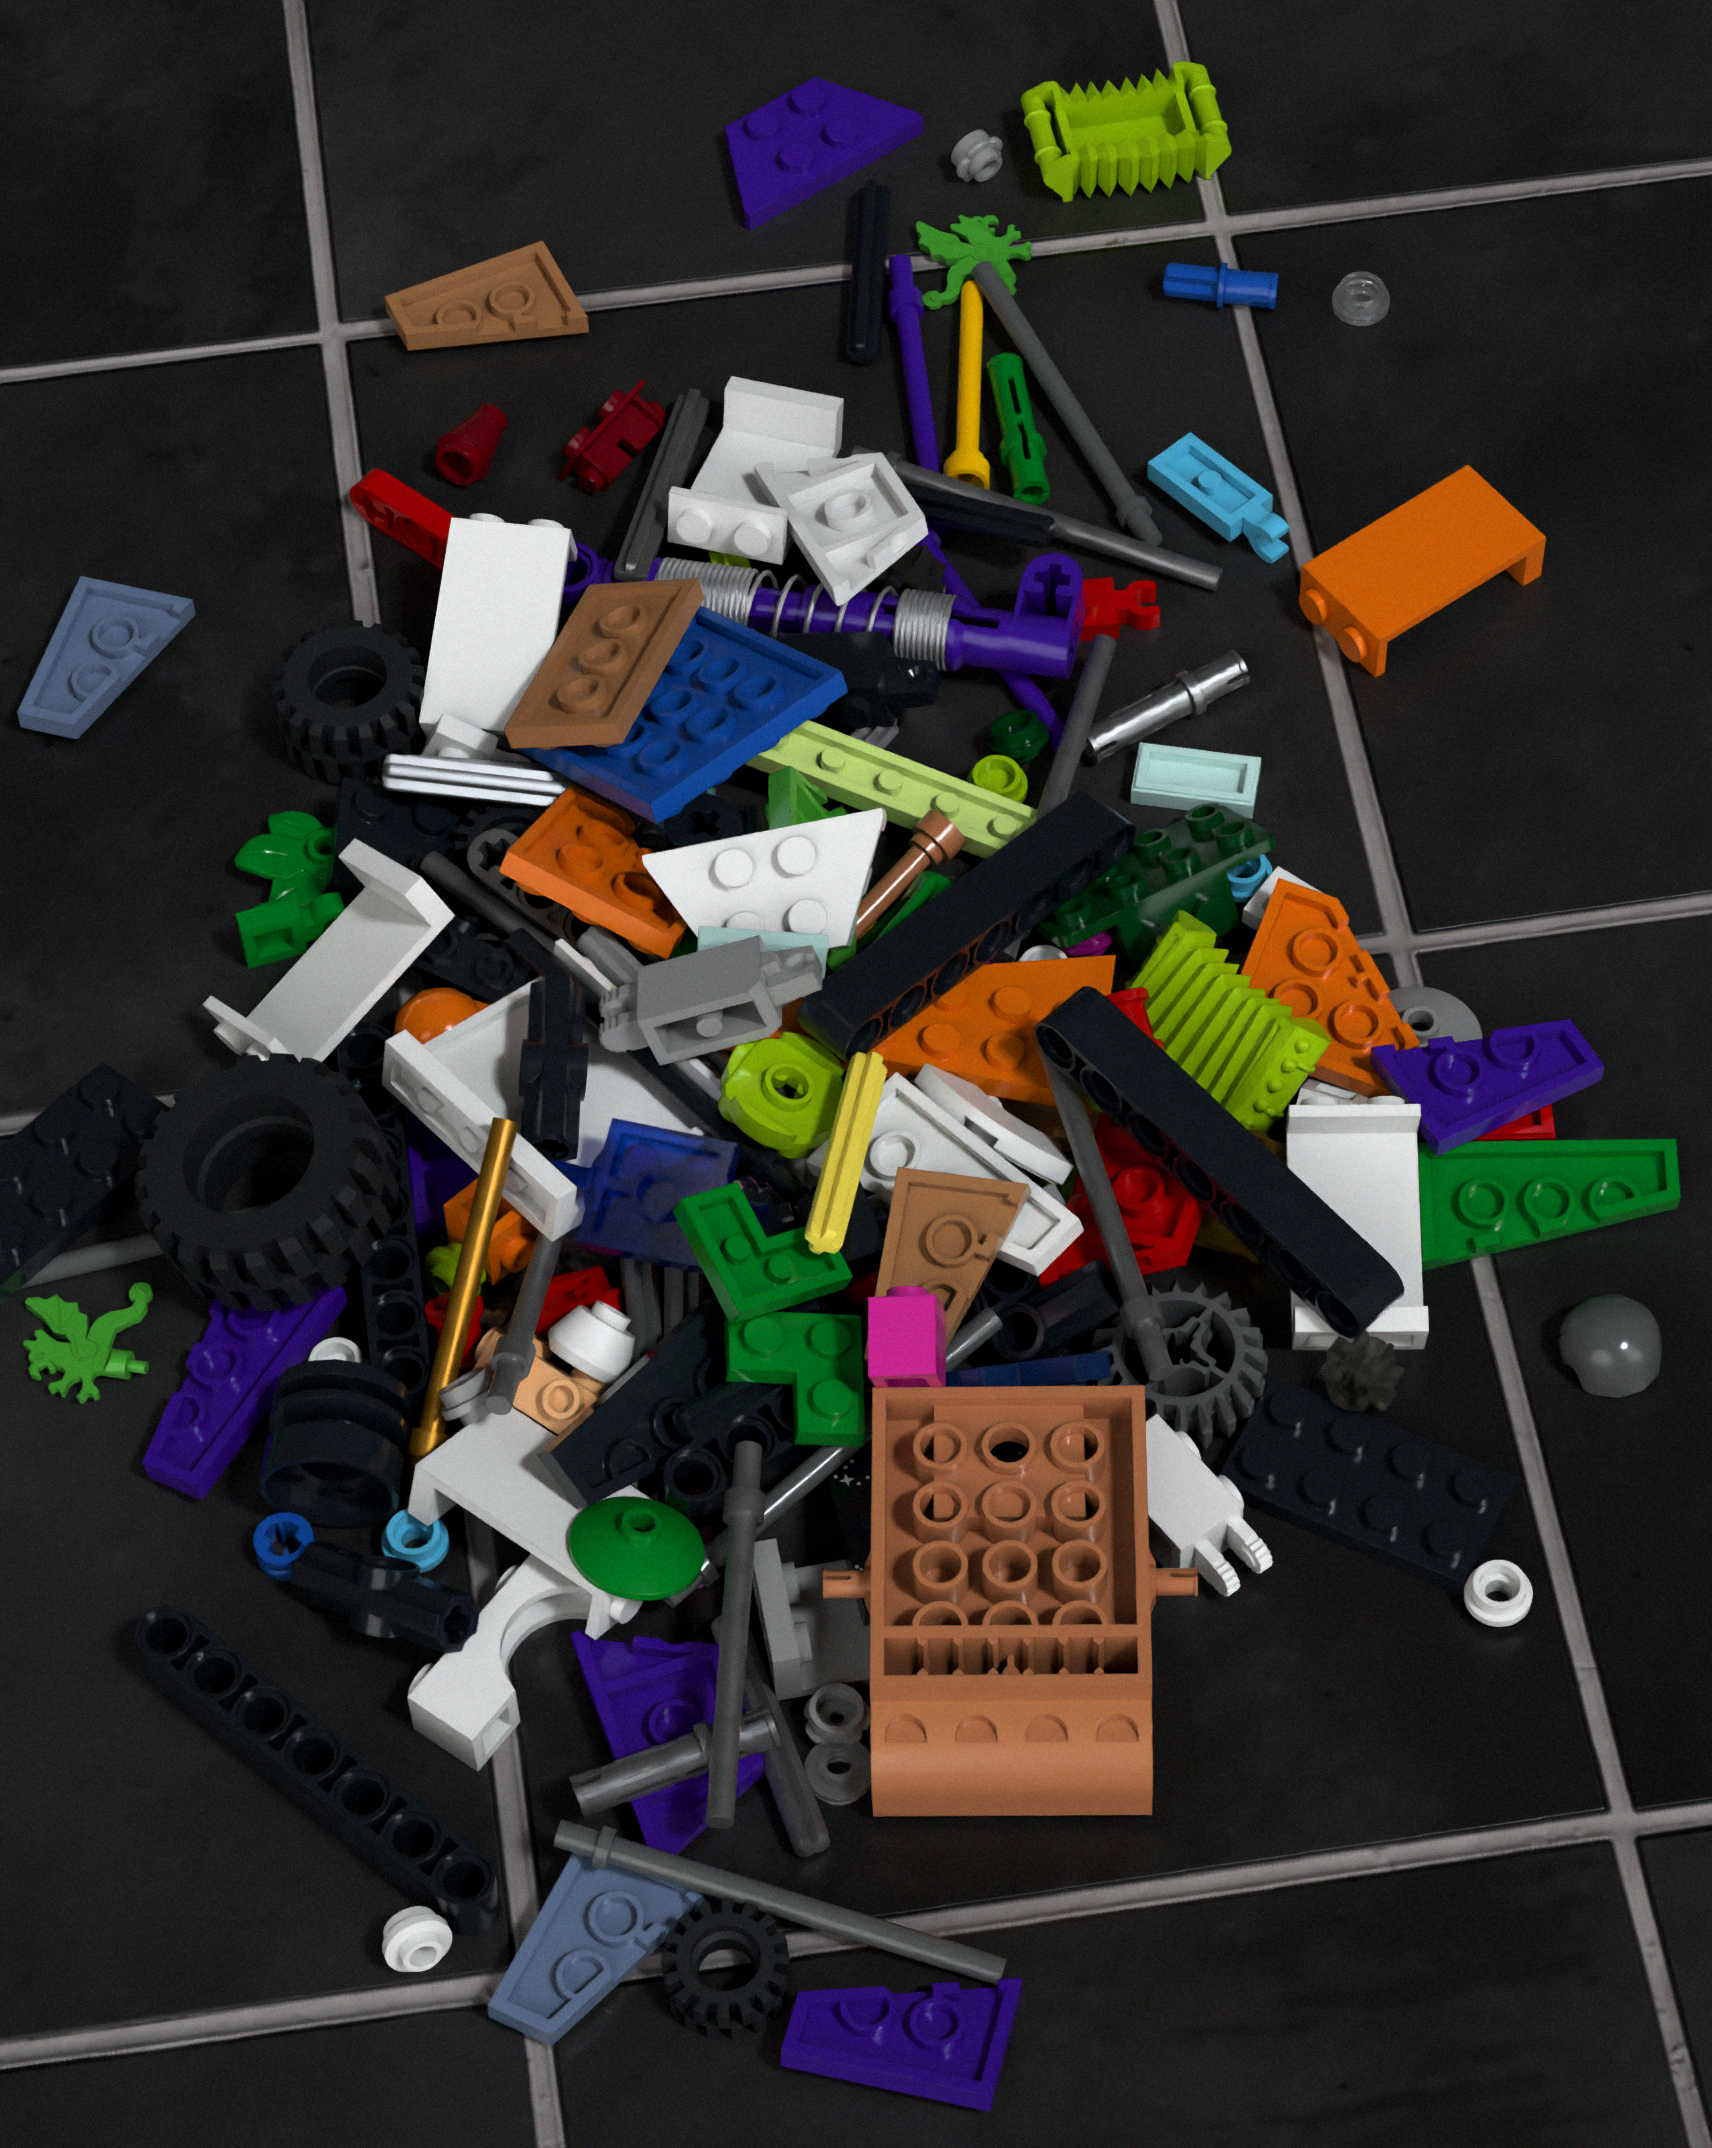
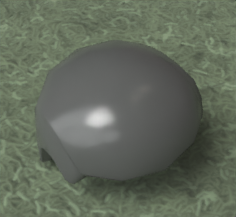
M1607 1293L1584 1299L1564 1316L1560 1327L1561 1337L1559 1338L1564 1365H1570L1574 1369L1584 1391L1592 1395L1620 1398L1643 1391L1659 1375L1662 1358L1660 1329L1652 1313L1642 1303L1618 1293Z

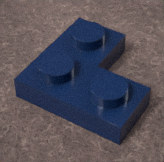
M1107 1350L946 1372V1387L1087 1386L1086 1381L1112 1377L1109 1353Z

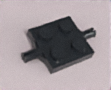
M343 776L336 793L326 890L357 897L365 888L338 857L356 838L421 876L450 909L453 904L454 895L420 870L423 859L432 851H437L454 865L457 864L455 841H457L456 832L461 821L462 803L422 794L390 791L383 788V785Z

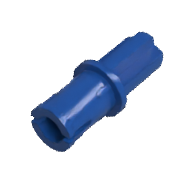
M1222 262L1221 268L1170 263L1167 264L1164 271L1163 293L1169 297L1217 302V308H1223V303L1275 310L1279 273L1228 268V263Z

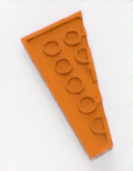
M1116 955L984 964L869 1051L867 1055L872 1051L882 1055V1064L887 1068L886 1078H890L897 1071L909 1082H914L924 1064L928 1063L977 1085L986 1095L1057 1107L1037 1049L1038 1045L1034 1037V1027L1084 986L1095 988L1105 996L1111 994ZM798 998L782 1007V1025L767 1038L780 1039L782 1032H792L807 1036L820 1043L796 1023L798 1010L805 998ZM737 1046L725 1048L722 1050L734 1051V1049ZM833 1053L840 1061L844 1070L847 1071L849 1063H846L835 1053ZM1079 1089L1086 1112L1093 1113L1094 1110L1087 1105Z

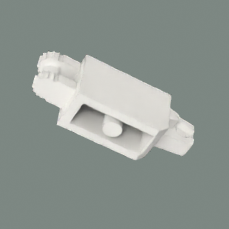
M1158 1414L1147 1420L1146 1451L1150 1552L1164 1568L1197 1567L1198 1572L1210 1585L1214 1586L1220 1595L1223 1594L1224 1597H1228L1237 1591L1241 1585L1234 1568L1221 1554L1223 1551L1230 1547L1257 1574H1261L1272 1566L1273 1557L1270 1555V1551L1262 1539L1243 1520L1244 1501L1232 1481L1224 1475H1219L1218 1477L1214 1475L1201 1461L1197 1446L1184 1431L1174 1432Z

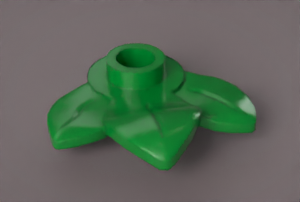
M285 811L272 814L268 820L270 834H261L250 839L235 857L234 862L237 868L273 880L269 902H279L296 897L299 907L306 906L313 899L326 894L328 891L326 890L330 854H322L330 852L333 828H325L314 816L300 811Z

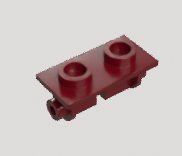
M641 379L627 395L618 389L597 414L603 420L592 432L584 426L572 438L562 452L569 460L558 477L559 480L563 482L572 471H575L579 475L580 485L587 492L595 494L599 490L606 491L633 460L617 445L621 443L634 455L638 456L649 442L663 430V420L666 418L664 409L654 401L646 403L639 397L646 384L644 379Z

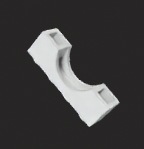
M530 1554L521 1566H511L498 1581L494 1597L479 1613L477 1631L466 1641L462 1651L445 1653L435 1665L429 1663L424 1666L413 1679L407 1697L413 1729L478 1772L520 1723L516 1691L506 1676L507 1667L514 1651L527 1636L547 1624L566 1619L588 1620L593 1595L533 1554Z

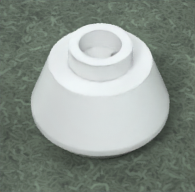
M600 1300L595 1302L592 1309L578 1305L549 1329V1348L564 1361L583 1373L603 1383L613 1385L630 1369L635 1337L626 1328L631 1319Z

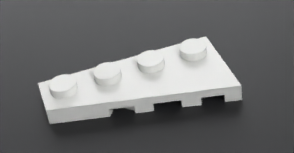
M897 1071L884 1083L860 1176V1182L866 1197L878 1193L884 1207L890 1209L897 1167L1029 1184L1031 1193L996 1258L1035 1276H1039L1084 1231L1081 1221L1076 1215ZM829 1139L805 1161L810 1173L818 1177L820 1176Z

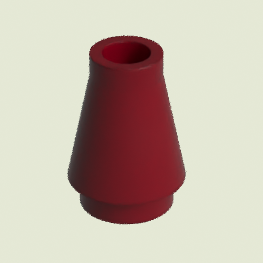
M482 404L471 416L439 439L436 447L435 462L438 470L446 479L458 485H470L475 481L483 479L488 474L501 435L508 425L507 418L502 410L491 404Z

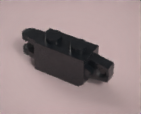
M881 631L778 633L776 641L842 671L848 692L828 705L821 715L809 719L810 721L828 728L849 727L862 729L877 726L893 727L898 710L930 706L935 703L937 690L941 682V675L935 661L896 657L890 641Z

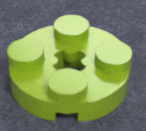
M782 1032L780 1039L766 1038L744 1043L734 1049L722 1073L720 1081L722 1095L718 1101L719 1111L727 1121L736 1124L749 1137L761 1144L776 1149L782 1156L790 1159L803 1158L809 1153L810 1149L820 1147L830 1138L844 1085L841 1078L845 1070L837 1057L826 1047L798 1033ZM785 1084L792 1086L796 1090L793 1096L794 1099L780 1095L774 1087L780 1089Z

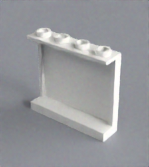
M561 938L555 942L553 955L600 998L601 995H605V991L609 992L611 988L618 989L600 973L599 969L586 956H581L565 940ZM538 977L423 1045L406 1029L387 1039L384 1050L382 1085L478 1174L480 1173L493 1117L519 1123L502 1197L553 1242L717 1139L622 1052L617 1054L615 1051L610 1052L609 1049H604V1046L600 1045V1040L598 1039L599 1031L585 1019L583 1044H588L589 1047L585 1098L584 1101H580L577 1158L563 1162L559 1167L553 1166L520 1135L524 1097L518 1096L521 1049L523 1039H527L530 984L542 980ZM696 1057L672 1063L718 1105L722 1095L721 1075L719 1073L709 1070Z

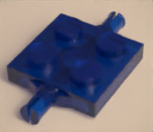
M612 1118L604 1148L593 1161L591 1167L561 1162L557 1159L554 1160L552 1165L577 1187V1192L584 1193L585 1212L576 1242L582 1249L704 1274L673 1210L681 1198L733 1183L742 1150L734 1142ZM748 1200L764 1230L767 1223L763 1218L768 1219L769 1204Z

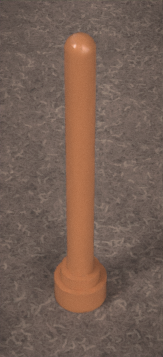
M929 810L912 828L914 836L908 841L910 849L861 899L857 912L859 919L856 926V941L903 893L917 874L923 872L928 865L936 867L940 862L948 863L965 846L966 841L961 832L941 813ZM827 962L825 973L830 969Z

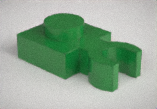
M340 892L320 895L308 905L299 907L297 899L294 897L279 902H265L255 906L253 909L235 913L241 946L248 969L305 954L308 950L307 942L318 940L345 910Z

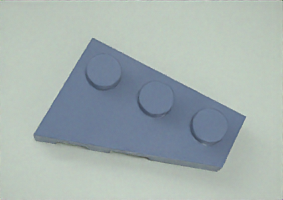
M80 576L17 711L20 727L78 739L196 615L193 599Z
M572 1853L488 2003V2017L545 2044L554 2045L662 1945L669 1930L674 1932L678 1930L677 1920L684 1913L687 1912L692 1917L697 1912V1905L708 1902L711 1896L608 1864L605 1870L591 1866L592 1858Z

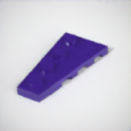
M340 1285L333 1291L326 1286L314 1293L316 1300L299 1306H295L291 1300L282 1302L281 1310L258 1312L252 1303L249 1304L247 1310H236L223 1307L218 1299L213 1300L209 1309L212 1320L201 1343H194L186 1361L189 1372L180 1392L172 1393L142 1464L148 1477L199 1500H203L272 1407L276 1378L287 1368L306 1361L314 1347L320 1342L349 1301L343 1286Z

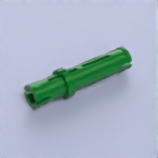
M1002 353L992 357L988 361L986 369L987 375L990 378L996 414L1003 439L999 446L1001 462L1009 469L1014 491L1013 497L1038 506L1044 503L1050 496V485L1047 481L1043 464L1047 454L1044 438L1036 432L1031 401L1028 396L1022 368L1024 367L1023 361L1016 354Z

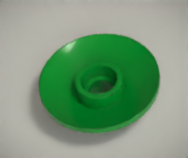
M613 1497L588 1506L575 1518L568 1538L569 1555L578 1572L598 1589L630 1600H660L681 1593L698 1578L705 1556L702 1538L688 1518L666 1504L642 1497Z

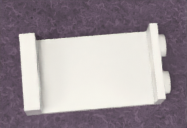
M731 376L724 390L723 429L691 489L672 486L669 491L667 541L782 565L794 542V539L787 530L788 510L773 507L758 485L754 465L761 462H773L775 473L807 471L808 458H836L842 441L844 398Z
M485 513L472 514L469 516V519L451 517L424 686V697L419 718V724L426 740L444 712L499 737L496 748L519 752L517 749H511L504 727L556 641L568 561L576 562L578 552L571 529L564 528L560 523L547 519H534L529 521L528 525L505 523L500 517Z
M354 838L338 857L365 886L360 894L246 1018L213 996H210L202 1005L219 1022L218 1026L213 1030L214 1033L240 1056L244 1053L248 1056L258 1055L261 1061L269 1060L270 1053L294 1054L299 1063L302 1058H313L323 1062L455 915L421 876Z
M1316 1096L1303 1099L1300 1105H1289L1286 1120L1287 1167L1392 1265L1400 1276L1405 1289L1404 1296L1355 1339H1348L1334 1331L1290 1289L1292 1350L1424 1349L1429 1333L1428 1306H1423L1417 1147V1130L1421 1118V1104H1405L1404 1099L1396 1096L1373 1097L1366 1100L1365 1104H1339V1100L1336 1098Z
M512 1407L511 1411L505 1415H497L491 1412L478 1421L467 1425L415 1465L407 1513L426 1526H429L456 1504H459L593 1595L585 1633L593 1639L597 1640L617 1622L621 1624L627 1623L641 1607L643 1601L620 1598L598 1589L589 1583L573 1565L568 1551L570 1528L575 1518L587 1507L576 1509L537 1456L557 1436ZM631 1485L604 1498L633 1496L651 1499Z

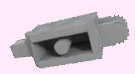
M760 935L639 967L637 982L619 986L616 990L611 988V991H605V995H601L599 1011L601 1012V1017H604V1023H600L598 1039L600 1040V1045H603L604 1049H609L610 1052H617V1054L621 1051L626 1053L628 1049L634 1051L650 1046L661 1066L770 1037L782 1025L783 1006L798 998L822 990L821 962L813 945L767 951Z

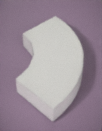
M928 1063L924 1064L914 1080L917 1084L916 1087L962 1125H965L967 1129L982 1141L993 1146V1150L1001 1156L1055 1185L1058 1183L1062 1185L1074 1165L1050 1136L1008 1113L991 1100L977 1085Z

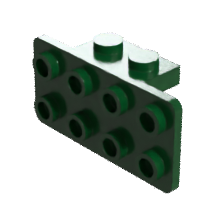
M1216 803L1196 806L1186 813L1184 819L1168 827L1150 829L1135 836L1126 854L1114 867L1032 929L1059 947H1070L1111 928L1123 970L1133 977L1137 971H1141V965L1146 957L1151 956V950L1157 943L1156 937L1162 935L1168 925L1172 926V919L1178 910L1189 913L1210 927L1217 934L1216 939L1242 927L1227 871L1272 850L1275 847L1273 835L1270 831L1226 806H1220Z

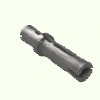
M1230 649L1211 662L1188 673L1187 670L1183 669L1173 674L1170 682L1156 691L1127 704L1097 722L1091 723L1082 754L1091 764L1096 765L1115 752L1136 743L1189 714L1190 717L1194 718L1204 713L1209 703L1249 684L1250 676L1245 673L1248 671L1247 666L1241 656L1235 650Z
M767 1704L760 1705V1707L742 1714L739 1760L782 1746ZM706 1720L692 1725L693 1732L682 1735L677 1739L628 1755L599 1768L570 1776L569 1778L584 1819L606 1811L611 1807L668 1788L678 1782L708 1773L710 1770L713 1724L708 1726Z

